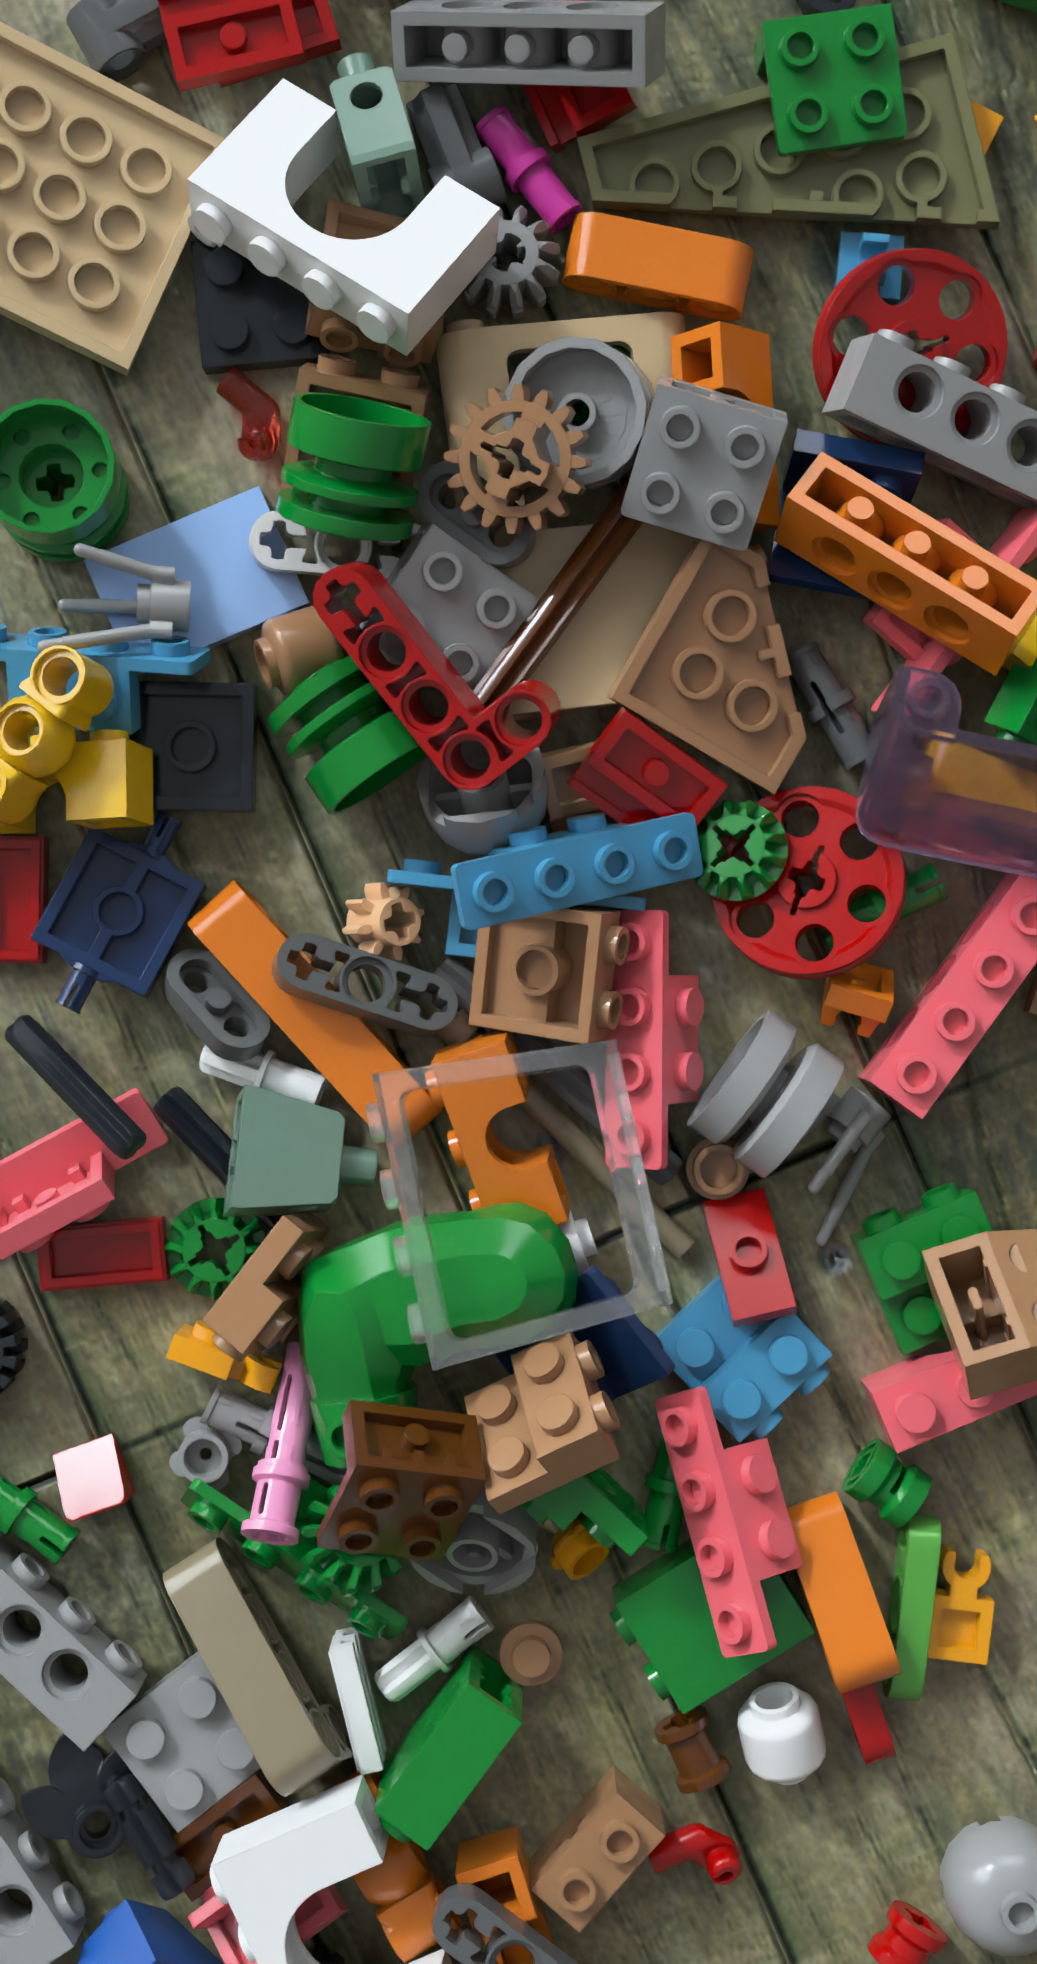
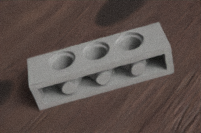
M412 0L390 11L396 81L646 88L665 73L666 2Z
M879 329L877 333H871L851 340L822 414L889 446L925 452L924 462L1021 508L1037 507V411L1024 405L1027 397L1023 393L996 383L990 384L988 388L969 378L971 369L966 365L941 356H936L934 360L924 357L913 351L915 346L913 340L892 330ZM903 378L909 380L915 389V403L910 411L901 405L898 398V388ZM960 405L968 411L971 420L969 432L965 437L959 434L955 426V414ZM1016 432L1022 437L1025 445L1024 456L1019 463L1013 458L1010 449L1012 437Z
M0 1532V1674L84 1752L136 1697L148 1674L141 1668L142 1662L139 1656L129 1645L121 1640H110L94 1625L96 1623L95 1617L83 1602L72 1596L65 1598L48 1582L49 1574L44 1566L27 1553L19 1555L1 1538L3 1534ZM23 1609L35 1614L40 1621L41 1631L28 1632L23 1630L16 1622L15 1610ZM71 1653L81 1657L87 1665L88 1673L85 1675L71 1674L63 1667L61 1655Z
M0 1777V1964H49L75 1946L87 1920L85 1906L78 1890L70 1882L65 1881L63 1883L50 1863V1852L45 1840L32 1828H27L15 1810V1798L9 1785ZM7 1890H22L30 1897L32 1904L21 1905L14 1902L9 1897Z

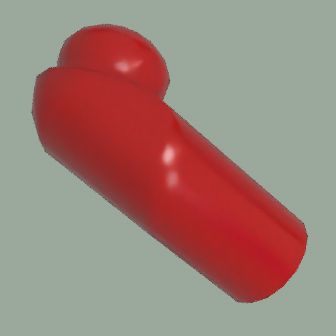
M695 1822L665 1834L661 1842L648 1855L656 1874L691 1861L706 1869L712 1881L720 1885L734 1882L740 1876L742 1870L739 1860L740 1849L730 1837Z

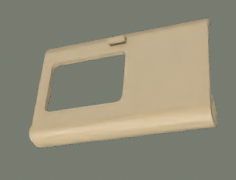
M653 312L484 327V322L478 319H465L448 324L446 326L447 333L441 335L436 347L449 451L459 450L461 440L457 439L449 431L451 424L468 427L472 421L464 406L468 402H473L485 409L489 407L487 389L492 387L501 389L505 395L509 385L507 359L511 355L534 352L540 345L567 336L598 339L609 346L620 345L625 347L629 351L631 359L637 363L651 381L655 393L661 374L672 377L670 337L686 332L684 316L676 312ZM503 418L495 422L488 431L494 434L506 431ZM495 447L496 451L506 455V460L514 465L513 471H520L519 458L511 448ZM477 456L478 473L488 481L489 476L483 458ZM454 488L456 507H458L463 501L464 493L462 489ZM523 493L519 501L515 500L520 506L525 505ZM645 522L641 524L529 678V680H536L547 684L556 692L560 700L561 711L617 704L607 698V695L696 540L695 537ZM594 524L536 531L535 546L524 562L513 568L496 569L532 593L539 600ZM502 526L495 534L496 546L505 547L509 545L514 538V534H508L506 526ZM525 699L513 701L511 709L515 722L542 717L539 708L533 702Z

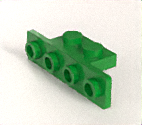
M195 1478L180 1501L190 1508L187 1514L193 1522L213 1534H220L223 1530L243 1544L240 1549L252 1562L269 1570L277 1566L296 1579L294 1587L303 1596L320 1605H326L329 1601L349 1614L347 1618L348 1624L365 1637L378 1641L382 1636L387 1640H391L400 1634L409 1621L407 1617L373 1594H369L361 1586H359L356 1594L351 1597L341 1596L338 1577L326 1588L318 1587L316 1582L323 1567L319 1562L306 1568L301 1565V1557L313 1550V1545L303 1543L300 1540L296 1545H272L254 1541L241 1534L242 1521L250 1519L251 1510L248 1512L202 1480ZM313 1478L310 1479L309 1489L301 1492L295 1528L298 1530L305 1525L313 1524L305 1513L307 1506L315 1500L325 1503L324 1493L328 1488Z

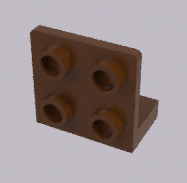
M350 1399L342 1415L347 1472L316 1533L317 1546L324 1549L342 1550L348 1554L371 1553L400 1556L413 1561L442 1559L486 1481L476 1415Z

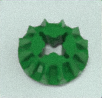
M750 799L747 802L723 800L721 805L708 812L697 826L703 873L701 876L695 877L694 880L711 896L726 901L749 900L766 892L781 876L788 858V840L782 824L772 811L767 810ZM722 833L727 837L731 835L736 840L742 839L745 835L751 837L744 845L749 853L748 857L754 863L751 867L744 861L740 862L734 857L727 859L725 862L720 860L726 853L724 846L721 844L723 841L719 837Z
M220 1197L206 1198L185 1208L171 1223L164 1248L170 1265V1274L186 1287L188 1293L198 1294L212 1300L219 1299L266 1238L264 1228L255 1216H223L225 1198ZM202 1224L207 1233L211 1232L217 1240L226 1236L229 1239L238 1234L240 1239L232 1243V1247L225 1253V1258L228 1262L226 1267L229 1273L215 1259H209L205 1262L202 1259L197 1263L193 1260V1258L199 1255V1251L206 1246V1240L203 1236L205 1232L201 1226Z

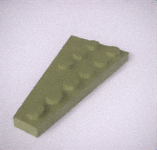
M954 32L897 48L907 122V133L900 141L780 157L777 154L768 84L577 137V146L593 208L997 230L1000 224Z

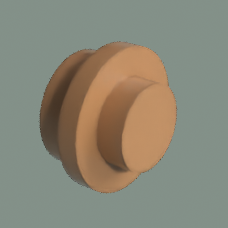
M704 1138L690 1150L685 1164L686 1176L693 1189L703 1197L712 1200L727 1199L736 1195L746 1184L749 1169L734 1159L735 1141L727 1139L713 1144Z
M535 1620L522 1621L512 1626L505 1633L500 1644V1663L506 1675L520 1685L532 1687L545 1684L557 1674L563 1660L561 1640L557 1633L543 1622Z

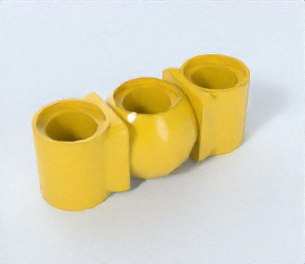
M54 645L43 650L34 660L30 670V677L23 680L19 685V688L27 694L12 698L0 709L1 824L18 823L23 821L32 812L37 801V794L43 792L48 786L41 777L55 774L69 762L76 746L75 727L87 732L91 726L92 717L100 715L108 707L113 697L114 684L108 670L103 665L65 645ZM78 671V682L75 688L66 694V685L69 678ZM39 725V736L36 742L28 748V737L31 731Z

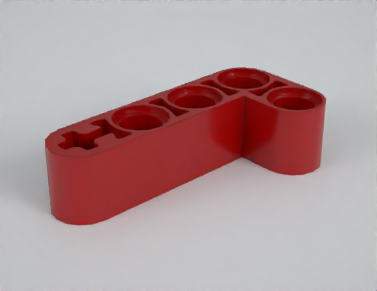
M363 561L348 562L324 573L316 582L313 591V602L321 620L442 775L455 787L463 790H478L488 785L538 747L558 725L561 716L560 700L552 688L536 680L522 681L514 685L489 706L485 707L386 578L373 565ZM354 582L359 587L361 593L354 599L355 604L347 607L343 603L341 596L347 591L346 585ZM379 611L384 619L363 631L359 624L370 619V615ZM383 632L396 634L402 639L406 647V657L403 664L396 665L390 663L383 657L379 648V641ZM423 686H432L444 693L448 701V711L445 717H435L424 710L420 700ZM525 699L533 702L542 714L541 728L537 730L521 728L512 716L511 708L513 701ZM464 740H474L486 747L490 757L488 768L476 769L470 767L464 761L461 755V745Z

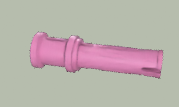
M290 1342L286 1346L284 1369L281 1383L279 1384L269 1443L266 1448L265 1458L259 1460L258 1464L253 1468L252 1479L257 1482L251 1515L250 1519L242 1521L241 1534L246 1538L272 1545L289 1546L298 1544L300 1531L295 1528L301 1492L309 1489L311 1476L308 1474L309 1469L304 1464L313 1416L308 1400L311 1395L300 1357L299 1342Z

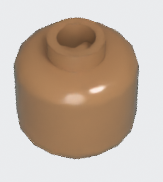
M314 606L266 620L262 626L261 638L253 642L255 659L263 681L269 689L277 687L286 697H289L299 684L321 668L349 656L321 620Z

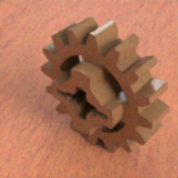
M515 383L511 392V400H507L501 389L492 387L487 389L489 407L485 409L473 402H468L464 406L472 420L468 427L451 424L449 431L457 439L461 440L459 450L444 452L443 459L459 464L460 473L452 476L447 481L449 488L467 489L469 494L464 498L460 506L464 512H473L481 507L485 509L482 515V526L495 528L502 517H505L507 533L521 534L524 520L528 518L535 531H542L548 529L547 511L550 510L559 517H567L571 513L563 499L566 493L584 495L586 488L579 481L575 480L574 476L576 470L592 467V460L578 456L576 454V446L583 444L589 439L587 431H569L567 425L572 421L576 413L572 407L565 405L555 412L551 411L555 394L542 389L532 403L530 402V392L527 385ZM522 414L520 418L516 417L511 429L498 434L488 431L498 420L509 415ZM550 430L558 444L559 464L552 461L546 444ZM495 447L522 449V455L530 460L531 465L539 468L541 473L528 470L526 472L513 471L514 465L506 460V455L496 451ZM477 456L483 458L489 476L485 487L478 473ZM536 485L549 489L542 497L532 503L513 506L515 500H520L525 489Z

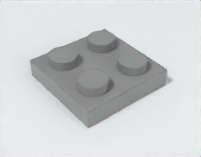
M199 1651L126 1706L102 1732L177 1833L261 1768Z

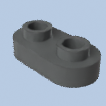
M446 460L440 461L430 466L422 474L417 485V490L419 491L417 504L425 518L481 557L482 561L491 564L495 568H513L529 557L535 546L536 531L529 523L528 518L524 520L521 534H514V538L509 545L498 547L495 544V534L499 528L505 526V517H502L495 528H486L481 525L482 515L485 510L483 507L473 512H464L460 508L461 504L454 509L446 508L445 496L453 489L448 487L447 481L452 476L460 473L459 464ZM480 476V479L485 487L488 481H486L484 478ZM462 488L465 498L469 493L466 488Z
M187 949L173 956L168 964L162 986L165 998L218 1057L240 1062L257 1056L263 1049L270 1031L271 1022L269 1015L211 952L203 949ZM187 986H196L199 989H201L202 992H192L187 988ZM226 1031H235L242 1037L233 1036Z

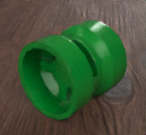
M876 1438L867 1444L856 1457L844 1478L842 1489L858 1502L869 1501L877 1507L879 1517L897 1529L905 1525L919 1510L931 1488L932 1477L915 1464L905 1465L897 1459L895 1450L880 1438Z

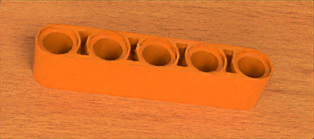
M233 879L187 921L190 929L373 1131L395 1152L404 1147L444 1110V1108L437 1109L428 1088L366 1020L291 996L279 988L272 974V963L276 953L289 938V935L237 880ZM303 951L300 952L295 960L287 959V962L297 966L295 976L300 979L306 980L312 971L321 972L320 969L311 965L310 958ZM329 980L325 988L334 991V985Z

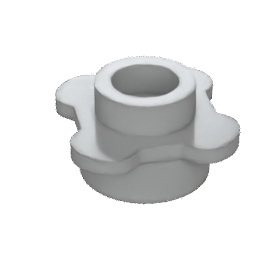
M199 1416L190 1418L183 1426L182 1430L185 1438L179 1450L170 1457V1468L178 1477L185 1476L192 1482L195 1478H198L215 1490H219L228 1483L230 1476L227 1469L232 1457L238 1455L242 1450L243 1442L232 1435L210 1427L208 1424L200 1423L201 1417ZM209 1448L212 1452L211 1458L204 1459L200 1454L201 1449Z

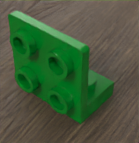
M892 3L762 21L753 48L756 75L767 73L777 154L780 157L900 141L905 137L907 122Z

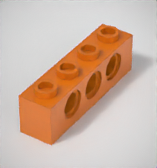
M822 451L786 497L774 538L775 542L994 676L999 673L1029 630L1037 615V580Z

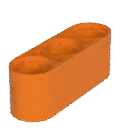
M581 212L573 218L561 281L569 289L591 296L711 320L734 321L739 320L743 316L755 252L749 245L729 238L604 213Z
M837 1491L788 1506L789 1518L803 1564L802 1567L796 1568L795 1571L839 1695L902 1674L895 1649Z

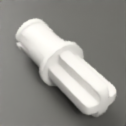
M205 1045L200 1056L199 1068L204 1073L243 1087L245 1085L257 1086L315 1105H319L327 1084V1079L322 1073L318 1074L276 1058V1051L268 1050L266 1055L259 1053L252 1059L235 1062L218 1057Z
M470 1595L454 1608L451 1613L428 1630L421 1627L416 1631L418 1639L376 1671L374 1679L381 1693L390 1702H397L439 1669L447 1673L452 1669L450 1662L474 1642L476 1643L487 1633L494 1630L490 1618L480 1604H477L476 1600Z

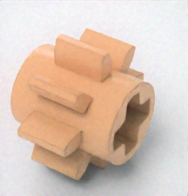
M385 882L366 883L364 887L366 898L351 899L345 902L349 911L346 919L347 926L342 929L343 934L350 935L354 941L359 943L358 949L393 961L402 960L403 952L401 946L409 943L420 944L421 942L418 933L421 926L420 917L424 915V909H418L408 899L410 888L407 886H393L388 889Z

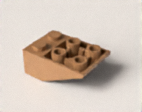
M1037 1229L985 1231L923 1250L922 1255L928 1285L970 1400L1036 1381Z

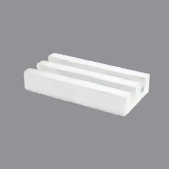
M352 1627L336 1630L328 1654L357 1772L360 1771L361 1775L382 1771L387 1744L360 1634Z

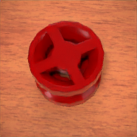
M895 1900L887 1911L889 1923L884 1931L874 1933L867 1944V1948L879 1964H927L933 1954H940L949 1939L942 1928L922 1911L906 1902Z

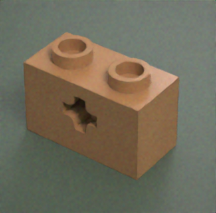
M613 1765L530 1858V1890L580 1933L665 1837L661 1806Z

